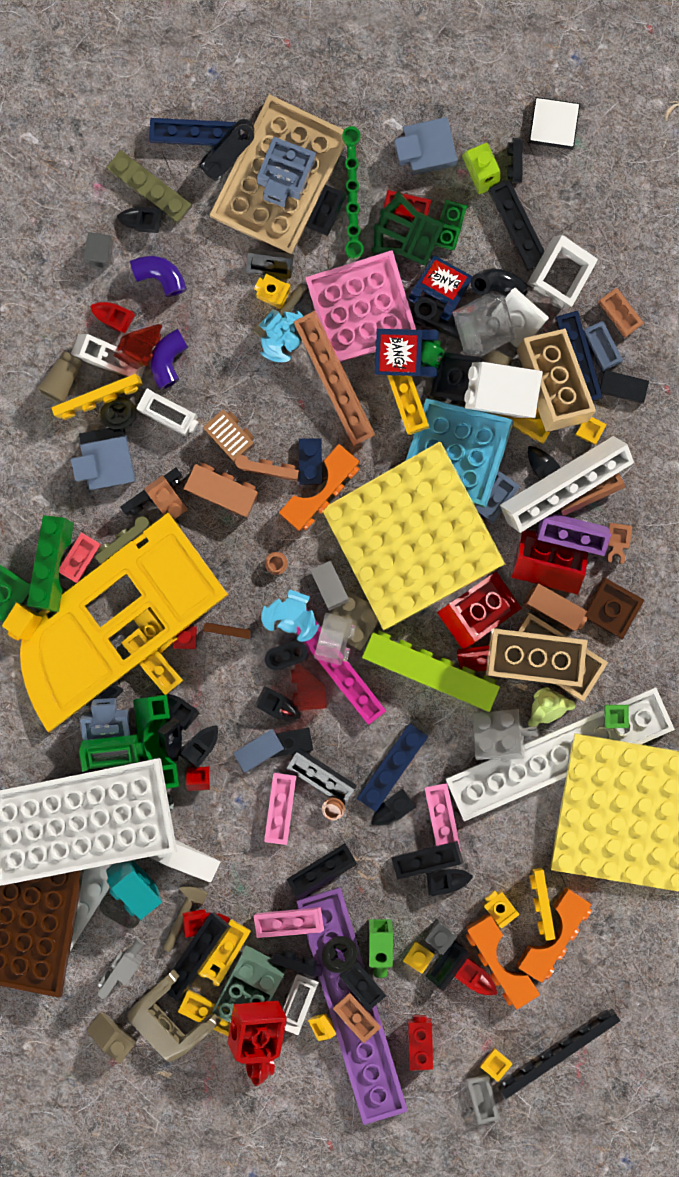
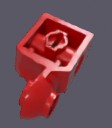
M279 1001L234 1004L227 1043L235 1061L242 1064L246 1063L247 1075L251 1078L254 1086L261 1085L268 1076L274 1074V1059L278 1058L281 1053L287 1017Z

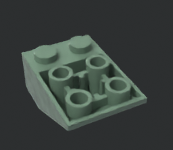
M246 945L211 1013H215L218 1017L231 1023L234 1004L271 1001L286 968L271 963L272 958Z

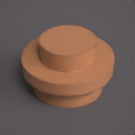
M273 552L267 556L265 567L269 573L280 575L287 569L288 561L282 553Z
M328 798L322 805V811L327 819L337 820L344 815L345 806L337 798Z

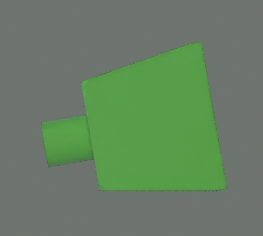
M369 919V967L374 968V977L377 978L387 977L388 968L393 967L392 919Z

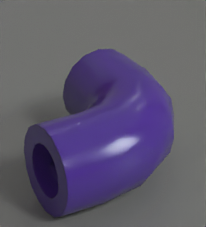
M154 255L130 260L137 282L149 278L157 279L161 283L166 297L176 296L187 291L180 271L169 260Z
M178 329L163 337L156 344L151 354L150 369L159 390H164L179 381V377L173 367V360L179 353L188 349V346Z

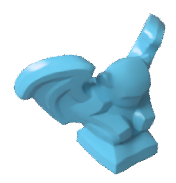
M272 309L258 325L263 330H266L267 337H261V344L264 350L260 352L262 356L273 362H287L292 358L284 353L282 348L285 346L289 352H292L301 343L300 335L295 334L297 329L293 322L303 317L299 311H296V314L283 312L284 318H282L278 311Z
M289 589L288 598L284 602L277 599L268 608L266 606L263 607L261 618L264 627L269 631H274L275 622L281 620L277 627L285 632L296 634L297 626H299L301 632L297 636L298 641L305 642L312 639L318 631L319 625H315L313 611L306 610V603L309 601L310 596Z

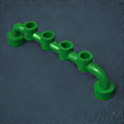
M349 126L342 133L343 143L347 146L345 169L348 172V181L346 182L348 204L346 206V213L349 216V226L347 228L349 242L345 246V253L348 258L357 260L363 255L364 250L363 244L358 240L360 237V227L358 226L360 206L357 203V193L359 192L357 170L359 162L356 158V145L359 144L361 135L356 127ZM355 163L356 166L351 168L348 164ZM350 185H355L357 188L355 190H350L348 187ZM355 207L357 211L350 212L349 209ZM355 229L358 233L356 235L350 234V230Z

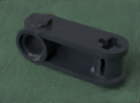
M248 119L238 120L221 140L205 154L198 167L209 178H212L215 182L218 181L230 165L252 143L254 139L253 123ZM240 129L243 131L248 129V135L246 133L241 135Z
M426 294L420 296L412 313L414 323L423 327L428 326L463 342L472 343L473 339L471 337L476 326L480 324L478 319L455 309L450 319L446 321L440 317L446 305L437 302V299ZM419 307H429L431 314L427 316L422 315L419 312Z

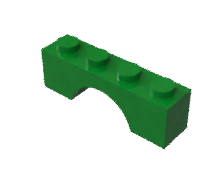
M43 515L27 606L38 610L59 612L62 588L59 582V566L64 550L71 544L74 522L63 517Z
M167 695L133 699L138 741L143 744L141 762L160 758L166 789L179 787L176 763L168 757L166 751L159 745L158 730L170 718Z

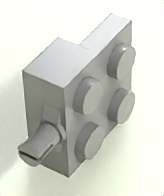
M519 709L473 713L475 757L477 760L500 758L501 760L523 759L524 737L538 736L537 726L523 728L522 714Z
M136 938L126 953L121 951L110 966L114 969L113 972L108 970L97 985L100 988L97 994L99 997L105 1000L117 981L125 986L144 959L138 954L144 945L141 940Z

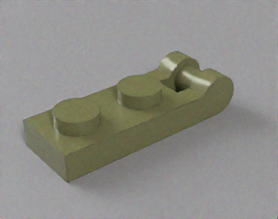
M143 516L138 517L135 520L134 527L130 530L124 529L115 536L117 540L113 543L102 545L97 550L98 554L95 558L100 564L104 563L151 526L150 521Z

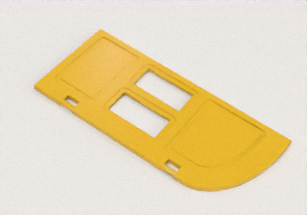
M170 513L165 514L136 539L129 542L62 594L59 612L49 618L47 614L51 611H40L38 614L43 619L30 640H21L20 660L24 683L33 707L48 732L53 731L228 596V593ZM147 537L149 542L139 549L137 544ZM127 574L142 596L100 627L85 606ZM151 607L165 629L123 660L109 641V638Z

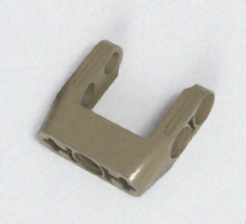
M174 969L155 984L127 1013L130 1023L168 1062H173L186 1054L221 1021L215 1013L208 1015L188 1034L184 1035L155 1004L177 981L179 975Z

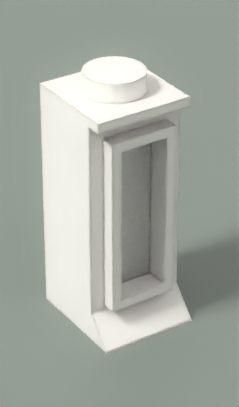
M148 388L136 408L140 413L188 437L189 433H194L199 423L196 421L198 417L195 413L152 392Z
M296 972L283 1006V1011L287 1017L286 1031L299 1035L319 983V978Z

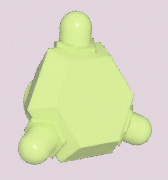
M548 687L538 690L533 695L535 701L532 704V713L528 726L535 727L539 723L548 724L561 718L567 710L575 708V702L557 692L551 691Z

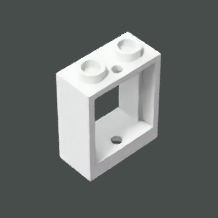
M553 236L527 284L533 288L532 291L535 294L549 298L553 306L560 309L572 307L598 259L565 236ZM559 252L581 266L566 296L543 281Z

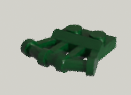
M397 191L394 194L395 198L384 209L381 208L379 213L381 214L378 223L374 224V246H371V252L385 253L393 251V254H400L426 266L445 223L417 211ZM402 204L415 217L414 221L411 222L393 212ZM389 219L410 228L407 236L405 237L386 228ZM383 234L402 242V247H384Z

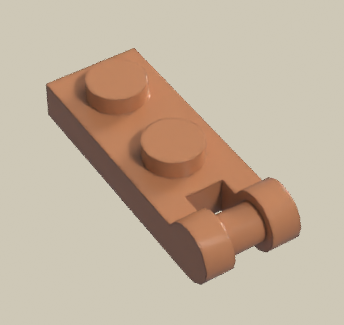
M244 455L238 456L235 460L237 468L241 471L298 482L299 470H295L294 465L282 463V466L279 467L272 465V461L259 459L258 463L249 461Z

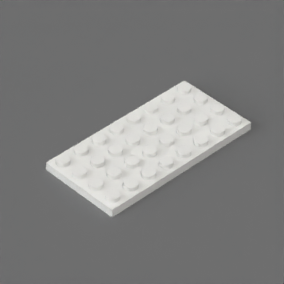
M160 758L0 790V886L177 851Z

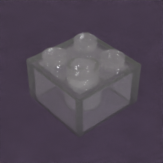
M486 294L453 311L464 354L482 357L516 338L504 295Z
M325 613L314 659L341 665L342 661L347 662L350 648H347L346 644L348 639H353L356 628L355 625H352V619Z

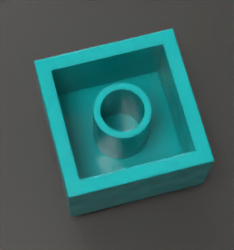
M135 860L115 863L106 869L108 877L106 881L111 887L109 892L116 900L121 899L125 903L124 908L131 916L136 915L142 920L162 903L156 883Z

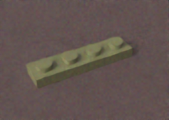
M119 150L106 167L107 170L155 207L161 209L164 214L177 224L180 223L192 207L191 203L122 150Z

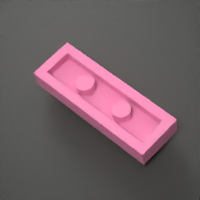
M273 773L264 842L284 845L288 843L296 775Z
M447 783L424 787L436 846L453 841H458L459 844Z
M321 907L264 912L253 915L257 938L320 933L324 931Z

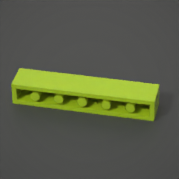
M378 630L377 634L372 633L362 656L363 659L490 712L500 689V686L495 685L497 680L485 675L483 679L474 676L476 671L464 666L462 670L453 667L455 662L443 657L440 661L432 658L433 653L422 648L419 652L411 649L412 644L401 639L396 643L390 640L391 635Z

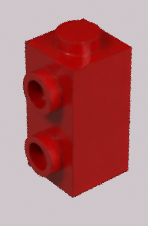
M413 1015L412 1019H408L410 1070H433L431 1018H427L426 1015Z

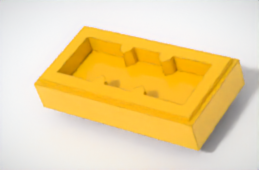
M151 607L134 619L135 623L149 640L165 629ZM175 636L159 648L158 651L160 653L164 652L178 638Z

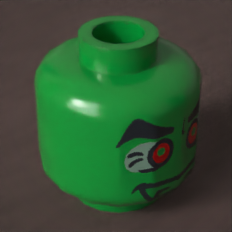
M422 340L421 367L438 368L445 354L444 349L440 347V341Z

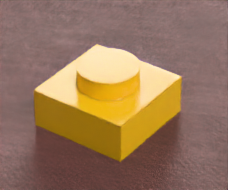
M591 417L588 422L580 424L575 436L595 446L607 424Z
M414 941L403 958V962L423 974L435 954L417 941Z
M326 1014L316 1015L308 1020L318 1041L331 1039L336 1035L333 1022Z
M494 1047L481 1062L480 1067L498 1082L513 1063Z

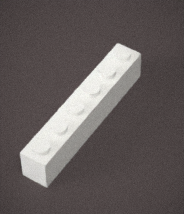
M612 436L502 503L500 507L507 524L521 533L632 465L634 461L628 444Z

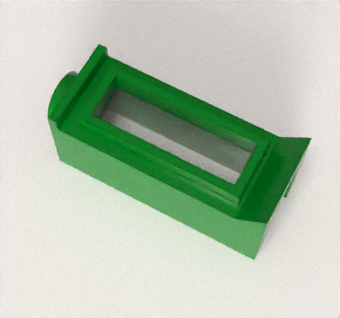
M137 735L84 740L81 742L79 749L82 772L94 768L138 763L140 756H143L142 742L138 743Z

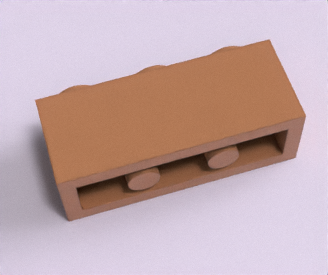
M202 463L201 466L195 464L184 490L248 519L259 495L255 491L256 487L247 482H243L241 485L234 481L235 477L225 472L219 475L213 472L215 468L205 463Z

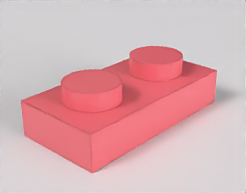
M81 532L59 567V573L78 583L97 554V550L102 545Z

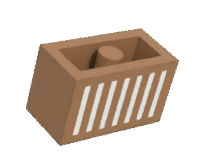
M223 409L203 429L235 464L238 456L245 455L255 446L252 441L255 437L247 428L242 430L237 425L239 420L231 411L226 413Z

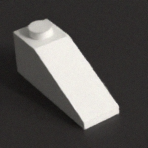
M78 334L71 352L72 355L84 362L124 377L137 374L141 378L148 361L89 334Z
M175 840L176 852L149 857L166 866L210 883L221 862Z

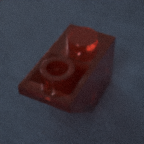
M156 324L122 336L113 356L135 369L147 366L153 357L151 353L153 347L160 341L161 334L159 333L162 325Z
M300 664L295 665V670H291L292 684L297 683V692L293 693L294 706H299V711L327 708L325 685Z

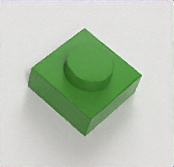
M604 705L605 728H629V705Z

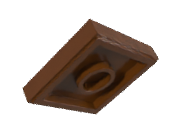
M603 578L586 608L585 617H587V621L623 640L644 599L609 579Z
M207 622L204 623L203 629L204 632L249 640L252 639L253 634L248 629Z

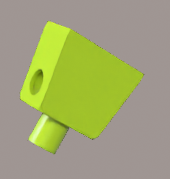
M487 142L466 151L462 155L478 195L487 192L489 188L500 183V169Z

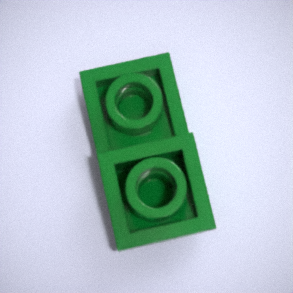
M448 199L445 200L440 221L445 223L435 246L455 251L467 209L466 204Z

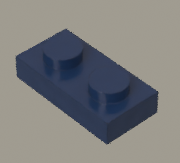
M322 438L299 439V485H322Z

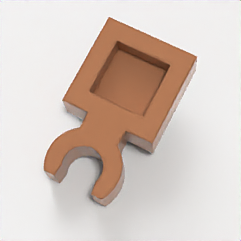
M609 523L608 528L611 537L608 546L612 547V551L607 555V562L611 563L612 556L616 554L620 557L619 564H624L625 554L622 551L623 549H630L632 526Z

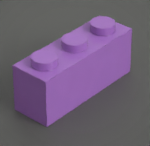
M554 513L540 520L536 530L538 540L605 556L611 537L610 530L606 526Z

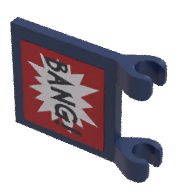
M434 255L419 281L412 289L408 299L417 303L422 292L433 296L446 304L440 317L448 321L470 285L472 276Z
M377 329L375 375L436 377L437 369L435 367H421L422 340H438L439 332L437 330Z

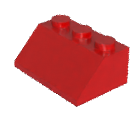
M526 529L521 533L511 577L578 595L586 575L588 552L538 540L535 531Z

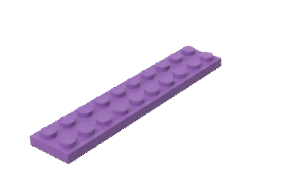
M341 887L297 900L299 909L321 907L324 931L306 935L313 958L317 960L316 964L324 966L322 975L319 978L363 1125L408 1112L377 1006H374L368 1012L381 1028L364 1044L333 1010V1006L349 991L354 996L355 994L340 978L339 973L329 971L323 964L322 951L326 943L337 936L350 938L356 944L359 952L357 960L365 968ZM336 948L338 954L336 959L345 961L343 956L345 952Z

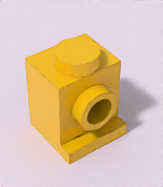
M266 274L264 279L261 277L258 279L254 290L257 291L256 296L258 299L282 309L291 291V285ZM271 285L276 288L272 293L267 291V288Z
M494 890L484 898L486 900L483 903L484 907L501 929L520 915L501 890L498 892ZM497 905H504V910L502 912H497Z

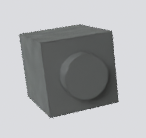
M88 232L83 259L86 264H89V267L94 269L109 267L113 247L112 237L110 235Z
M437 918L423 937L428 944L443 955L457 938V935Z

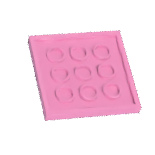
M393 251L305 277L314 309L340 363L376 352L377 329L416 330Z

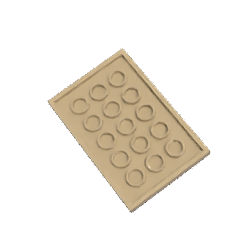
M269 94L254 124V139L237 158L210 213V218L283 253L293 254L325 184L327 185L346 146L342 140L344 130ZM273 137L316 152V161L300 200L289 196L285 208L263 200L266 187L257 184L258 173Z

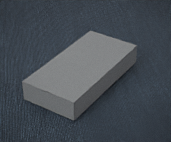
M331 561L310 570L329 611L350 602Z
M484 1073L466 1078L477 1124L481 1125L500 1120L489 1074Z

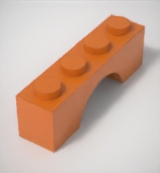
M340 444L324 460L328 471V481L325 488L319 494L310 498H301L293 495L279 511V515L299 532L302 529L307 531L315 522L312 519L317 512L322 514L330 504L328 502L329 498L332 495L338 496L345 487L343 482L348 477L352 479L360 470L357 467L360 461Z
M565 887L553 905L560 919V927L555 939L541 946L528 945L516 964L518 968L543 983L544 979L548 980L554 972L555 968H553L556 960H561L567 951L565 946L569 940L573 941L579 932L577 927L582 920L586 921L590 916L592 904Z
M490 913L485 914L466 926L469 932L465 935L472 947L477 945L481 952L478 954L479 959L484 967L489 965L493 973L490 976L496 986L502 985L505 990L502 996L509 1006L513 1004L517 1010L540 996L527 973L512 972L499 964L496 950L503 934Z

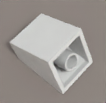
M473 362L468 372L469 386L464 397L466 402L465 408L513 418H535L543 371L487 362Z

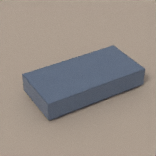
M603 321L584 329L587 344L601 372L623 362Z
M272 729L234 752V755L244 773L284 750Z

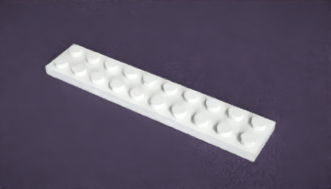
M654 687L615 704L629 705V728H605L604 710H601L524 744L523 759H489L446 778L445 780L463 821L465 822L565 778L574 733L643 744L675 730L657 688Z

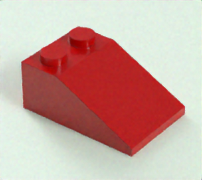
M495 571L443 607L437 614L462 650H464L489 633L491 629L496 628L513 616L522 607Z

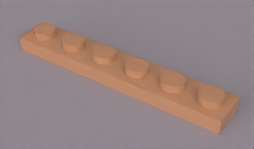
M316 311L293 321L353 446L375 436Z

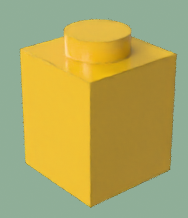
M16 603L2 624V627L8 630L7 635L17 641L20 639L29 641L43 617L26 605Z

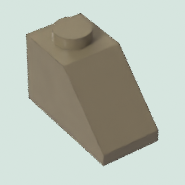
M102 1011L87 1029V1032L101 1050L119 1064H121L137 1041V1038Z

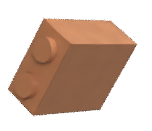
M539 583L533 585L522 604L524 607L568 632L581 630L587 621V617H585L586 610Z

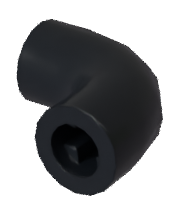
M496 268L482 270L474 274L470 281L472 290L482 296L491 291H496L507 297L514 288L526 296L531 288L513 273Z

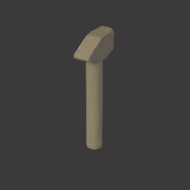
M301 283L279 311L282 318H284L283 312H291L308 290L304 284ZM260 321L253 329V333L260 338L267 337L266 330L258 326L262 322Z
M196 886L180 887L186 898L163 946L164 950L171 952L183 927L182 913L190 912L193 903L202 906L208 895L207 891Z

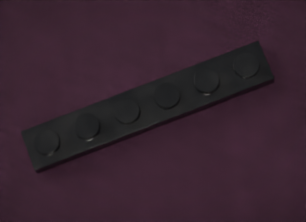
M614 1010L600 1012L596 1016L597 1019L590 1024L587 1022L577 1029L578 1032L571 1037L568 1035L558 1042L557 1047L552 1050L546 1049L539 1055L538 1060L533 1063L527 1062L516 1075L505 1077L500 1082L501 1085L498 1086L504 1099L506 1100L619 1023L621 1020Z

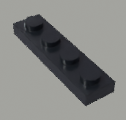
M508 179L489 188L488 192L527 271L536 268L545 251Z
M215 912L210 913L173 967L179 977L166 993L176 1002L182 1000L231 928Z

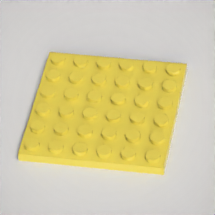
M441 442L434 444L329 504L323 511L383 630H387L506 565Z
M574 733L550 869L679 892V751Z

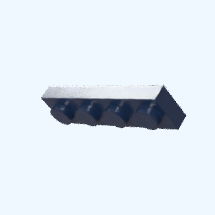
M150 118L149 141L150 143L215 146L236 122Z
M574 311L556 316L555 320L558 330L566 329L592 401L602 399L579 312Z
M409 723L357 799L376 812L428 736Z

